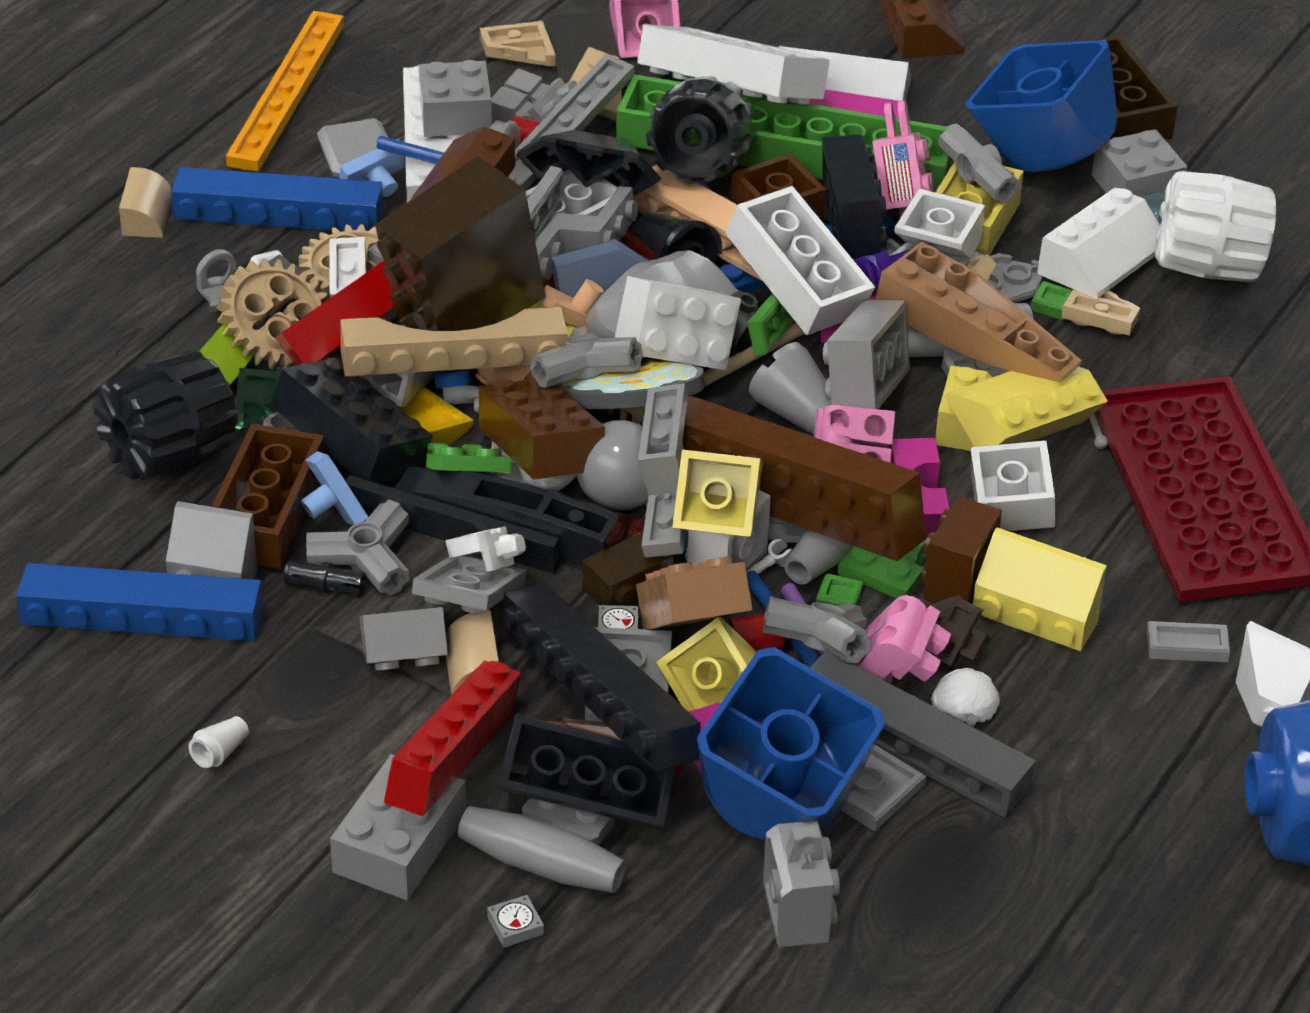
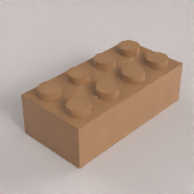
M731 556L709 559L696 565H692V562L670 565L667 568L646 574L647 581L636 584L642 625L645 630L709 621L717 617L725 618L752 610L745 562L732 563Z

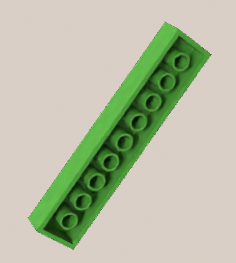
M634 74L617 109L616 138L626 139L634 148L654 150L653 147L647 146L646 133L650 130L652 119L649 116L662 96L675 85L682 82ZM743 92L740 95L745 103L752 102L756 112L752 117V129L756 130L755 139L746 156L739 164L742 166L750 167L790 153L815 178L823 179L821 137L862 134L865 146H871L873 163L876 162L872 141L888 137L885 116L814 104H800L790 102L789 100H787V103L768 101L767 96L752 97L743 95ZM896 118L898 135H901L900 121ZM910 121L911 133L920 132L921 139L927 138L930 159H926L925 167L926 173L932 172L936 192L955 162L939 146V136L944 133L947 127Z

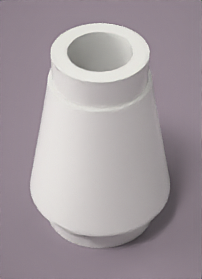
M234 716L231 719L196 731L193 739L189 742V752L192 759L203 768L220 766L238 745L248 737V726L242 718Z

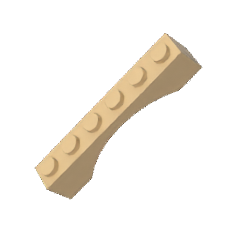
M561 307L524 309L516 315L496 324L461 331L413 329L390 323L378 317L340 320L341 355L345 376L524 366L532 363L534 355L564 346L568 339Z

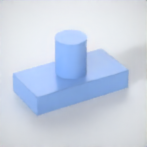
M375 149L341 165L339 179L380 181L383 186V197H388L398 188V184L391 174L404 168L405 156Z
M316 452L305 460L321 484L319 488L301 500L302 506L311 518H317L334 505L346 523L354 525L368 519L364 509L329 455Z

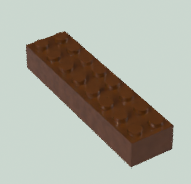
M688 395L682 440L684 450L760 458L763 461L760 491L771 495L769 516L895 561H899L926 540L920 472Z

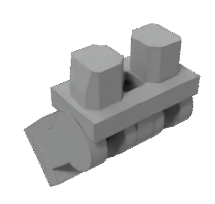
M518 68L504 83V86L491 98L492 124L496 120L508 122L514 116L541 123L577 83L572 80L565 84L560 77L550 85L542 83V77Z

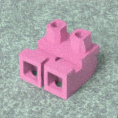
M841 405L825 406L824 409L819 408L816 410L814 437L890 462L891 449L887 447L892 445L895 411Z
M900 596L868 626L866 630L867 637L872 640L870 652L861 658L859 663L852 664L876 677L882 678L889 684L893 676L900 680L908 671L926 682L937 671L941 661L934 655L937 656L945 648L951 633L936 624L940 613L939 610L931 605L926 608L924 603L913 596Z

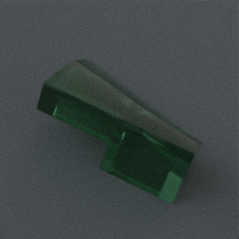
M277 367L276 372L239 368L235 404L238 412V424L235 431L241 432L249 429L251 423L261 425L265 418L277 412L270 404L281 369L286 367Z

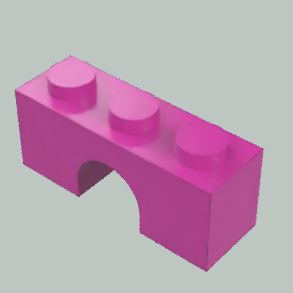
M935 438L892 439L890 463L920 472L927 539L930 532L936 533L943 511L946 508L949 509L945 488H937L940 460Z

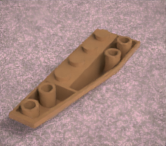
M924 242L919 243L881 273L875 300H906L908 326L963 355L998 368L1056 382H1062L1081 364L1082 360L985 278Z

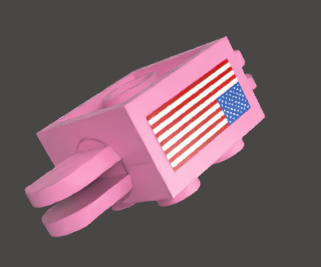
M905 100L898 101L901 135H898L892 102L885 103L884 112L888 137L872 141L877 175L881 181L882 196H885L886 209L899 208L900 218L919 188L935 192L932 172L926 173L925 167L926 159H930L927 138L921 139L920 132L911 133L908 107Z

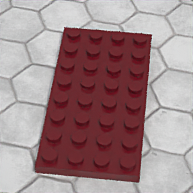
M1230 376L1102 391L1108 402L1094 413L1103 435L1107 437L1110 451L1179 602L1310 586V534Z

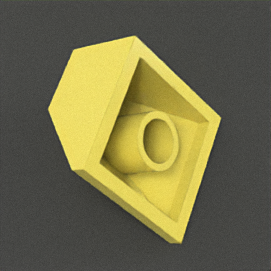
M717 617L656 663L680 704L690 712L715 703H721L754 657L756 651L725 620Z

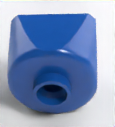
M1105 40L1024 44L1008 51L965 103L1001 157L1010 167L1025 172H1046L1060 169L1087 158L1110 139L1117 126V109L1110 50Z
M777 648L758 650L697 736L701 773L707 797L717 813L727 823L742 833L758 840L766 841V832L775 825L818 820L820 832H822L833 823L860 777L885 726L882 712L878 707Z
M1310 700L1277 707L1268 713L1262 725L1258 752H1250L1248 754L1245 766L1247 808L1251 815H1259L1261 831L1268 851L1276 859L1310 866Z

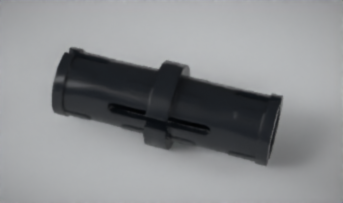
M288 559L284 569L285 573H289V575H284V583L314 587L320 593H327V590L361 596L365 588V583L361 582V580L366 579L364 571L358 572L335 568L329 562H323L321 565Z

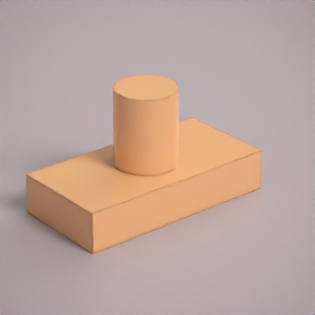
M586 279L574 298L546 285L544 288L546 296L541 301L545 308L561 307L565 322L577 328L586 327L588 330L585 323L587 313L603 294L604 290L597 283Z

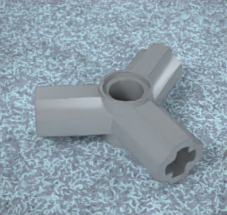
M580 327L572 330L571 335L566 340V345L534 355L530 368L532 376L536 379L538 385L547 388L573 378L586 379L596 377L604 372L636 371L641 367L643 351L641 343L637 341L636 337L599 338L598 334L589 332L586 327Z
M388 499L386 503H380L365 522L354 524L349 528L348 532L307 533V563L321 565L323 562H329L332 565H350L354 571H364L367 578L380 593L385 592L389 596L396 594L409 581V571L389 547L409 524V514L404 511L400 503Z
M769 597L762 632L801 640L806 646L821 651L827 650L847 663H859L861 658L869 654L872 640L867 637L865 630L867 619L863 616L860 606L851 603L835 606L821 602L806 605Z

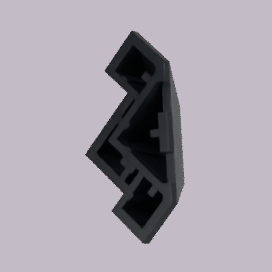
M570 130L544 135L518 150L516 154L538 179L545 175L550 166L562 168L563 172L569 169L585 187L605 178L616 187L620 184H623L624 187H632L633 196L660 182L661 179L657 172L626 139Z

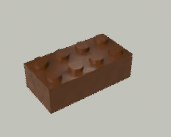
M531 375L524 381L513 382L507 379H499L493 381L492 385L479 386V429L509 457H512L511 459L533 480L583 473L590 452L605 437V426L556 384L547 388L541 387Z
M251 423L211 507L253 513L257 565L282 569L307 513L301 504V500L315 491L320 484L305 460L316 452L325 454L324 435Z

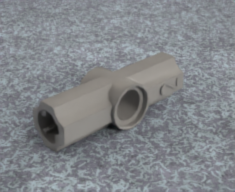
M957 123L947 126L944 133L939 136V146L956 162L957 170L962 180L966 183L976 181L1000 204L1011 201L1013 196L1019 192L1020 181L1002 165L1001 157L996 147L992 144L982 146Z

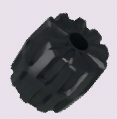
M702 76L679 83L662 96L649 116L652 119L650 130L646 133L647 146L654 148L658 157L655 164L662 172L668 169L678 175V181L690 184L698 180L709 182L727 175L742 162L755 139L756 130L752 129V117L756 112L752 102L745 103L741 99V88L731 81L728 83L719 82L715 76Z
M185 351L146 362L105 382L98 389V395L94 399L93 404L94 414L101 420L96 426L98 436L101 441L107 442L110 447L108 457L113 464L120 462L124 465L126 477L130 479L141 478L142 480H149L182 470L229 446L236 437L235 428L238 424V412L230 384L223 376L219 366L212 359L205 358L201 352Z

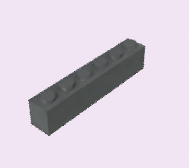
M827 650L810 667L878 707L882 712L885 726L875 745L924 775L1005 818L1030 789L1036 760L1026 756L1024 753L925 703L916 696L910 695L887 683L882 678L845 662Z

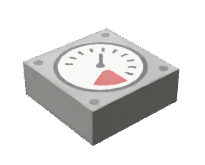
M599 605L598 627L638 629V606Z
M528 895L487 907V917L503 948L544 935V925Z

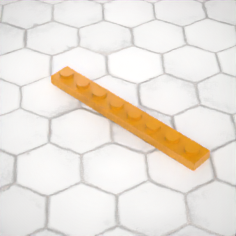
M318 11L312 12L226 154L227 167L238 168L244 171H260L344 27L343 15Z

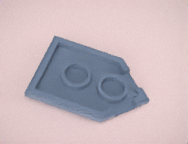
M616 239L550 257L556 290L574 298L586 279L597 283L605 292L635 264L648 261Z

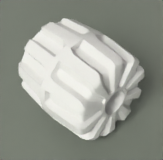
M1184 171L1174 173L1166 187L1165 201L1162 202L1159 211L1162 222L1155 235V239L1158 240L1155 249L1158 265L1208 279L1253 282L1257 280L1268 259L1276 221L1274 191L1265 186L1224 175Z

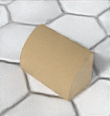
M130 167L119 206L122 236L164 237L172 206V188L158 173L145 168Z
M490 610L484 613L466 614L454 621L446 631L448 652L446 662L451 695L484 660L498 661Z

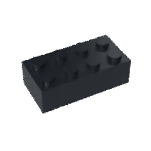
M862 134L821 137L823 186L826 188L825 208L832 235L852 259L880 253L881 248L887 247L886 229L882 227V217H886L885 196H882L881 181L877 179L876 163H873L871 146H865Z
M327 358L326 360L301 363L281 369L270 406L301 432L324 435L325 452L353 475L375 483H381L402 478L408 467H423L428 452L427 445L431 443L433 435L424 429L418 420L409 417L399 409L394 401L384 397L375 390L369 381L359 376H345L342 360Z

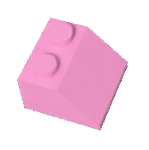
M610 0L609 2L612 35L619 59L638 58L643 24L680 27L678 0Z

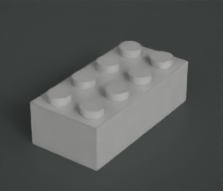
M863 300L827 342L824 343L823 360L825 364H829L830 377L826 380L825 394L826 399L831 400V405L879 409L909 372L906 300Z

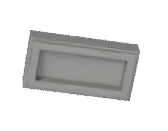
M1148 621L1147 641L1149 659L1229 661L1230 647L1227 625Z

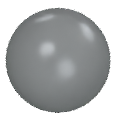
M626 420L604 423L602 425L605 426V437L590 452L584 472L576 473L579 485L587 497L594 503L611 510L628 511L641 507L648 502L647 489L638 463L643 426Z

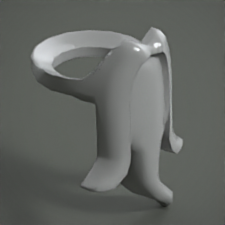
M217 249L208 253L200 261L196 270L197 289L210 303L209 310L212 312L218 311L216 306L221 300L218 295L225 286L224 284L229 276L234 274L236 268V261L233 255L224 249ZM220 259L227 260L228 270L224 276L210 277L207 280L206 273L210 265Z

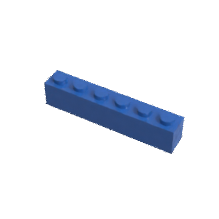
M179 167L171 190L174 219L331 231L334 227L339 231H345L346 225H349L352 230H357L360 224H363L365 230L369 231L376 223L381 221L383 213V186L380 181Z
M27 563L16 595L20 623L25 625L244 641L256 640L263 611L261 580Z

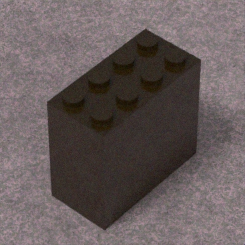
M479 156L375 224L378 236L377 248L383 257L385 265L383 273L389 282L391 290L390 301L396 311L397 325L428 331L477 329L508 319L520 311L528 309L546 296L526 191L522 186Z

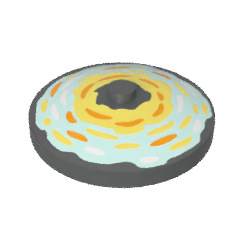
M642 358L641 367L636 371L604 372L592 378H573L558 383L557 386L583 408L616 409L646 406L648 388L685 383L687 393L691 396L700 392L705 387L704 371L697 365L656 358Z

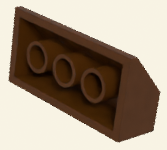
M878 0L902 59L964 53L963 43L944 0Z
M484 126L454 139L409 201L477 156L509 177L515 168V138Z

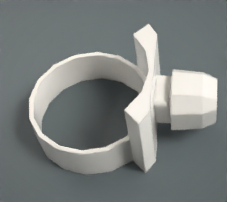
M506 526L445 540L449 558L481 551L486 572L515 564L513 557L521 555L526 548L524 538L516 533L507 534Z

